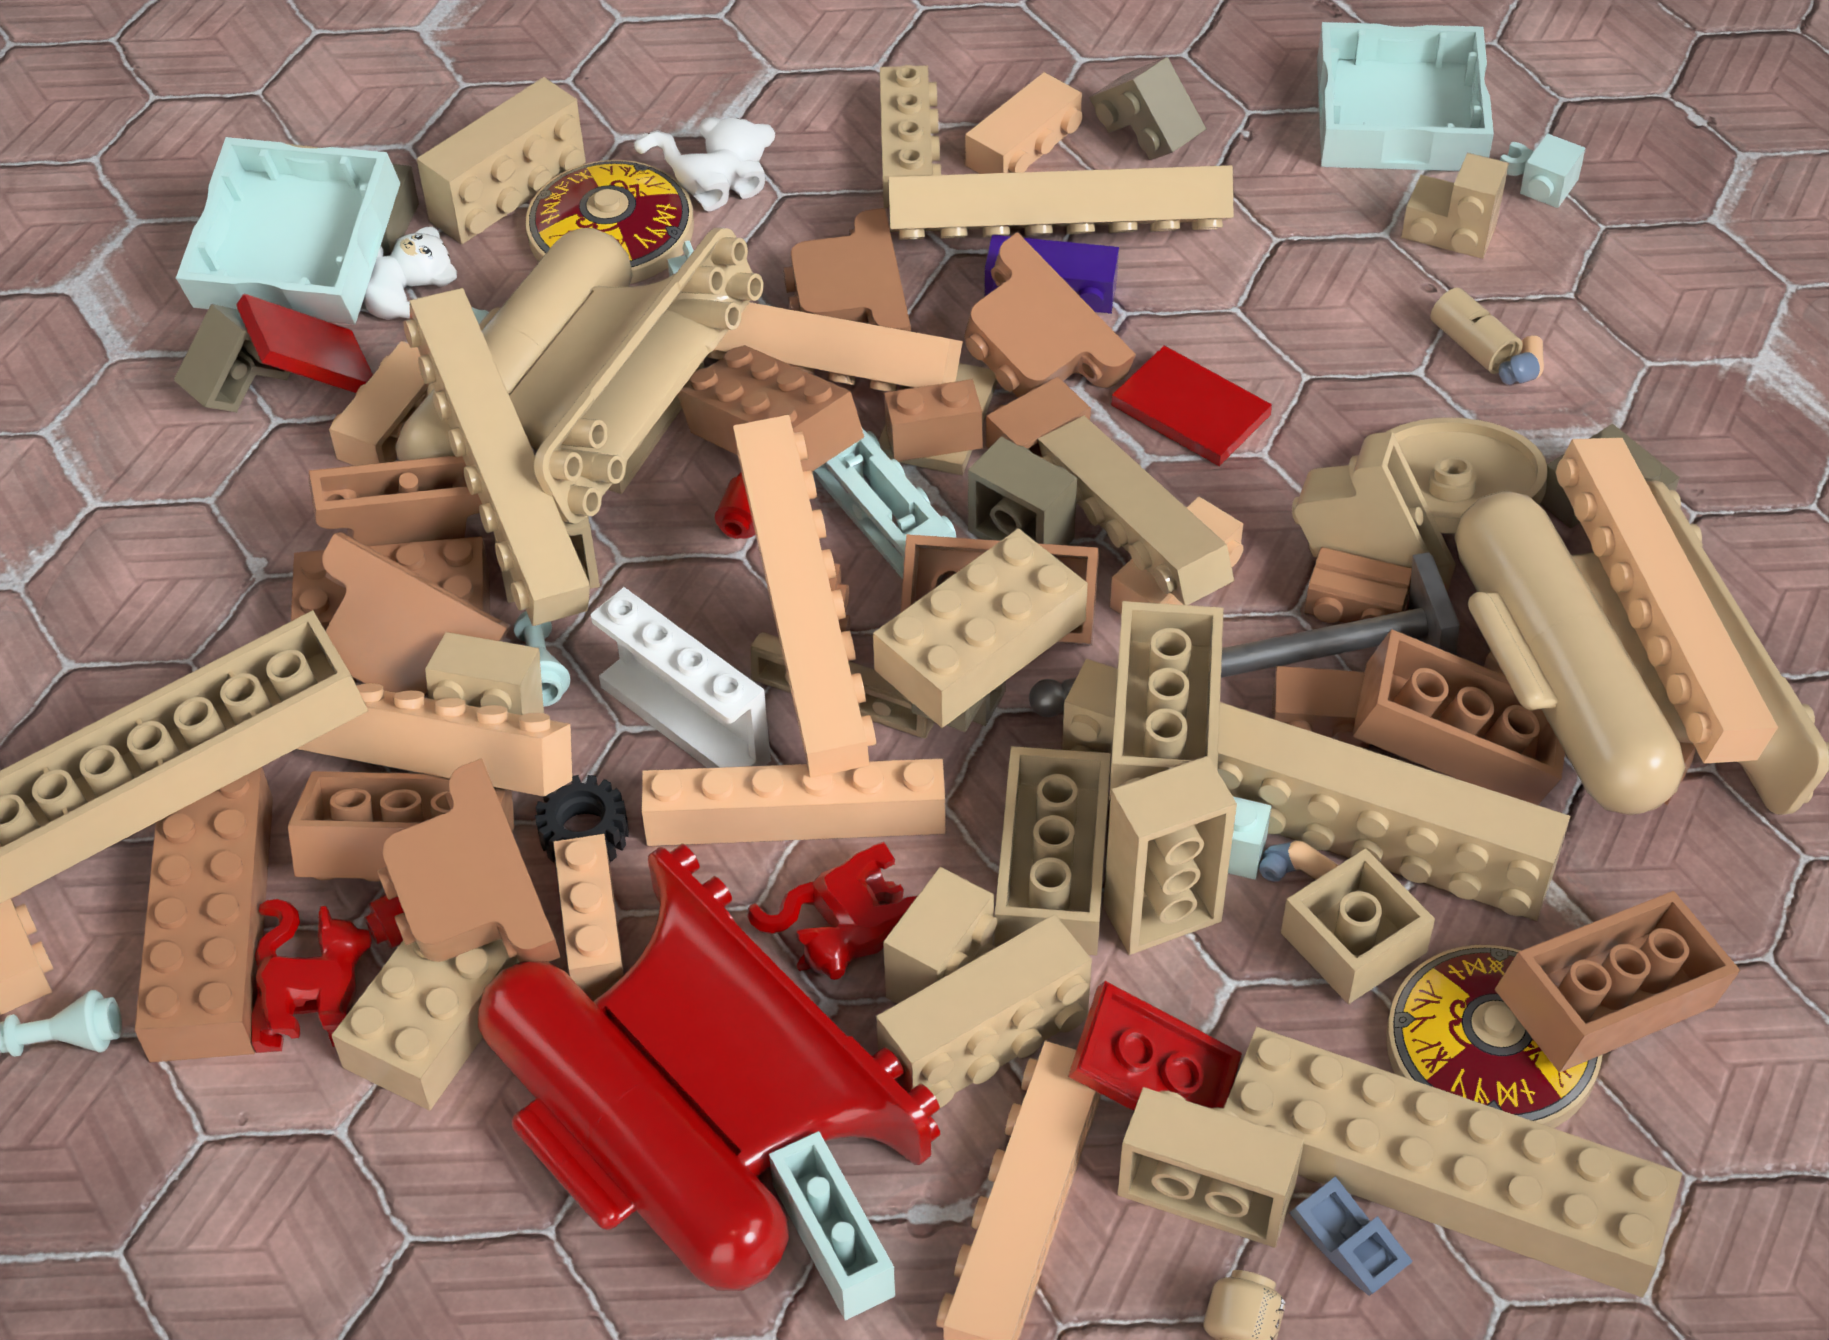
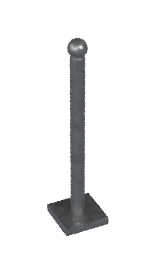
M1429 552L1413 555L1408 611L1222 648L1221 678L1379 646L1391 629L1456 655L1460 625L1433 556ZM1076 678L1064 680L1062 684L1053 679L1038 681L1032 687L1029 694L1031 708L1042 717L1057 716L1064 710V702Z

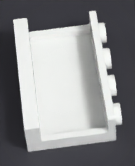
M625 587L591 613L592 623L617 641L620 658L599 675L602 689L706 768L766 766L771 761L763 688Z

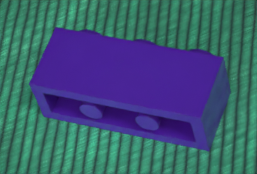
M991 236L984 273V297L998 288L992 278L991 269L995 266L1002 243L1011 236ZM1024 238L1094 312L1112 314L1118 276L1119 247Z

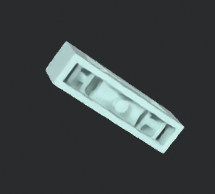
M862 428L864 438L812 471V474L903 579L906 534L956 538V531L951 521L944 515L940 516L931 506L924 490L920 487L915 488L906 478L900 463L896 459L890 460L882 451L876 436L871 431L866 432ZM863 473L870 480V486L865 482ZM892 514L897 518L898 527L892 521Z

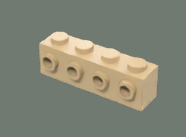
M928 66L880 67L884 208L889 207V177L941 175V164H932V161H940L939 136H931V134L939 133L938 109H930V107H937V82H929Z

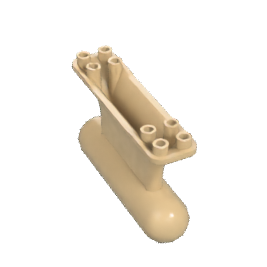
M594 228L571 230L553 244L501 308H493L480 322L481 331L531 448L537 451L534 459L536 479L543 492L553 497L564 522L580 523L587 516H594L598 513L602 496L612 483L618 484L624 478L626 461L708 353L715 349L728 330H735L739 326L741 313L747 307L750 300L756 301L761 297L763 293V280L759 274L752 273L746 260L748 248L745 240L737 238L732 230L728 228H713L674 275L659 282L629 287L633 277L629 255L614 236ZM432 383L427 388L428 396L402 426L395 446L399 461L455 456L449 441L448 431L451 428L448 420H440L435 409L433 393H436Z
M1657 480L1646 481L1778 726V729L1758 760L1737 762L1741 764L1763 803L1771 812L1777 815L1793 814L1804 803L1811 800L1813 791L1823 780L1826 773L1829 772V742L1824 741L1814 725L1815 716L1812 708L1808 704H1801L1786 678L1781 676L1703 550L1701 530L1696 524H1690L1680 509L1681 500L1679 494L1675 490H1669L1663 482ZM1504 490L1480 497L1462 514L1456 531L1455 541L1460 561L1477 590V593H1474L1469 598V610L1519 703L1525 709L1531 711L1542 709L1585 790L1605 810L1632 816L1657 809L1677 792L1685 770L1679 742L1693 743L1689 740L1686 728L1674 705L1669 701L1666 689L1654 666L1650 663L1647 652L1635 628L1631 626L1628 615L1617 593L1612 589L1610 579L1598 556L1594 552L1570 555L1546 511L1530 496Z

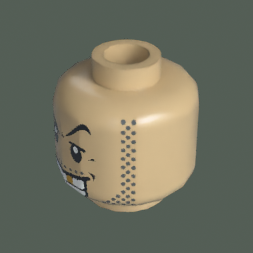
M1233 1270L1231 1277H1224L1215 1282L1204 1318L1203 1326L1205 1331L1216 1340H1277L1285 1309V1301L1275 1291L1276 1283L1264 1276L1243 1270Z

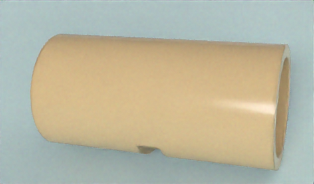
M1457 287L1447 291L1439 298L1431 311V321L1491 374H1498L1499 366L1502 362L1511 361L1512 356L1518 355L1521 352V339L1492 316L1462 288Z

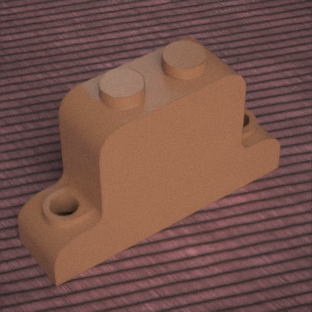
M885 208L860 212L854 219V229L849 230V236L803 241L797 243L792 248V266L783 267L786 293L794 292L795 296L789 297L790 310L911 332Z
M1018 232L1004 241L1000 247L995 266L991 269L992 278L998 288L973 306L964 337L967 349L971 355L977 360H982L995 373L999 384L1005 390L1012 391L1018 398L1027 394L1032 388L1039 387L1056 377L1064 381L1074 373L1084 375L1089 382L1101 388L1112 387L1126 377L1136 354Z
M462 456L309 470V487L317 525L326 529L347 528L349 537L366 546L465 538L467 518L473 514H479V506L482 503L478 493L471 495L464 477V467L467 466Z
M342 532L334 533L324 550L322 561L327 571L325 576L346 588V594L325 632L355 683L358 679L365 684H380L383 686L384 691L395 693L420 691L424 693L425 697L428 694L425 668L446 632L502 642L511 626Z
M482 758L458 767L450 777L449 791L444 793L450 811L392 834L383 845L382 855L387 867L379 869L377 872L388 900L397 896L400 900L404 913L394 917L405 945L416 942L422 955L428 960L435 962L451 959L500 939L504 943L509 958L515 956L519 962H550L560 958L556 940Z

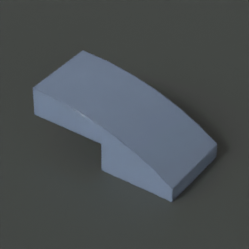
M1336 1176L1289 1212L1323 1254L1368 1296L1376 1292L1413 1262L1380 1218L1377 1216L1370 1221Z

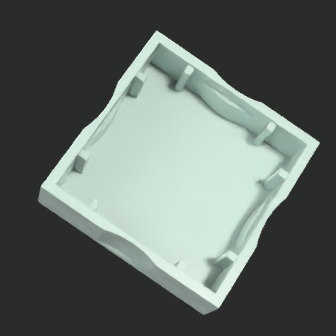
M1322 22L1317 57L1321 167L1460 171L1467 153L1489 158L1494 132L1490 94L1487 91L1484 80L1487 66L1484 28L1478 26L1442 25L1396 27L1371 23Z
M226 137L208 186V198L205 209L193 228L176 276L192 307L209 309L211 304L237 309L236 304L245 293L327 322L356 324L400 186V181L387 152L336 147L301 148L283 142Z

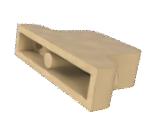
M1393 432L1368 435L1363 441L1359 455L1352 456L1349 465L1317 468L1308 472L1300 496L1295 497L1293 500L1292 515L1296 524L1301 526L1314 557L1318 558L1321 547L1412 569L1413 555L1429 552L1434 558L1445 589L1448 592L1456 564Z

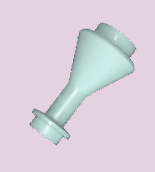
M525 611L520 614L515 622L514 633L519 640L526 642V646L539 648L543 707L550 706L556 703L567 691L570 685V674L546 650L544 639L551 633V621L532 626L529 616Z
M90 990L50 1019L21 1024L16 1015H8L5 1021L0 1022V1051L2 1053H10L13 1057L22 1054L24 1044L55 1039L96 1052H104L108 1048L110 1040L118 1039L121 1035L122 1019L119 1006L113 997L104 998L97 990Z

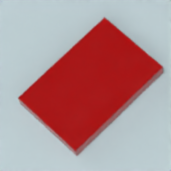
M245 293L237 302V309L261 363L357 393L358 389L373 376L352 330Z
M1165 345L1112 394L1111 406L1217 466H1220L1271 416L1272 410L1271 403Z
M1104 981L1096 989L1068 1077L1133 1111L1136 1108L1143 1087L1157 1092L1171 1091L1179 1094L1188 1102L1210 1109L1224 1108L1232 1090L1242 1052Z

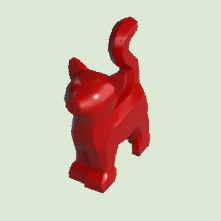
M882 842L854 854L841 865L822 872L814 881L799 885L787 892L780 904L778 914H766L754 903L747 910V918L750 924L761 933L773 935L784 932L797 921L802 904L814 905L831 927L807 928L796 931L798 940L804 944V954L797 962L796 967L799 971L812 969L814 973L827 975L832 980H838L844 975L846 967L853 959L876 954L884 948L883 942L918 896H910L903 899L904 889L901 884L896 885L894 881L884 880L881 868L885 870L895 865V858L885 842ZM879 901H885L889 904L880 905Z
M280 899L266 900L260 904L259 914L277 917L279 924L258 941L254 955L258 968L256 982L259 991L251 1015L252 1045L255 1052L282 1051L284 1038L281 1034L287 1035L291 1039L300 1038V1025L293 1014L318 1012L324 1030H327L332 1047H335L331 1035L350 1011L357 991L355 965L363 953L372 945L370 931L357 928L350 920L333 919L327 906H320L318 942L322 955L308 958L277 956L276 949L294 936L300 924L299 912L290 902Z

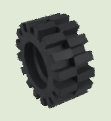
M579 775L572 776L571 785H564L557 789L556 793L552 792L543 796L544 802L538 801L535 819L543 852H547V857L553 863L556 861L554 841L604 834L610 862L617 858L616 848L623 851L626 846L625 837H629V826L625 803L618 788L612 790L611 782L603 779L598 786L596 776L588 775L586 783H580ZM580 814H593L601 818V822L597 826L587 831L574 832L563 827L567 820Z

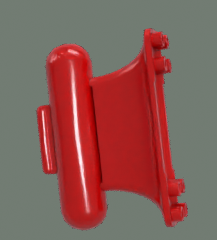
M682 843L670 852L663 847H659L648 856L653 890L660 903L657 924L641 956L611 988L592 1001L564 970L547 961L519 962L499 972L484 988L478 1010V1028L489 1047L536 1098L515 1113L512 1118L513 1130L600 1228L611 1230L637 1211L699 1281L717 1291H743L767 1279L781 1261L789 1239L787 1216L775 1196L757 1178L770 1168V1153L819 1131L824 1141L848 1137L873 1139L896 1150L910 1163L921 1165L931 1157V1142L941 1135L938 1125L931 1117L940 1109V1106L933 1093L921 1083L907 1093L895 1080L904 1073L903 1067L888 1048L883 1047L871 1056L852 1036H846L735 923L731 914L725 908L726 905L732 902L731 893L726 885L716 876L701 884L692 875L700 869V865L694 853Z

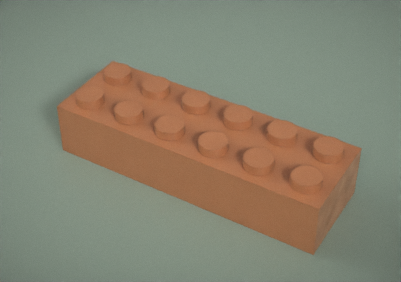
M262 767L156 822L135 1032L149 1063L255 1054V1049L252 1045L251 1015L259 991L256 982L258 968L254 955L258 941L264 934L265 916L260 915L258 909L260 904L266 901L273 797Z

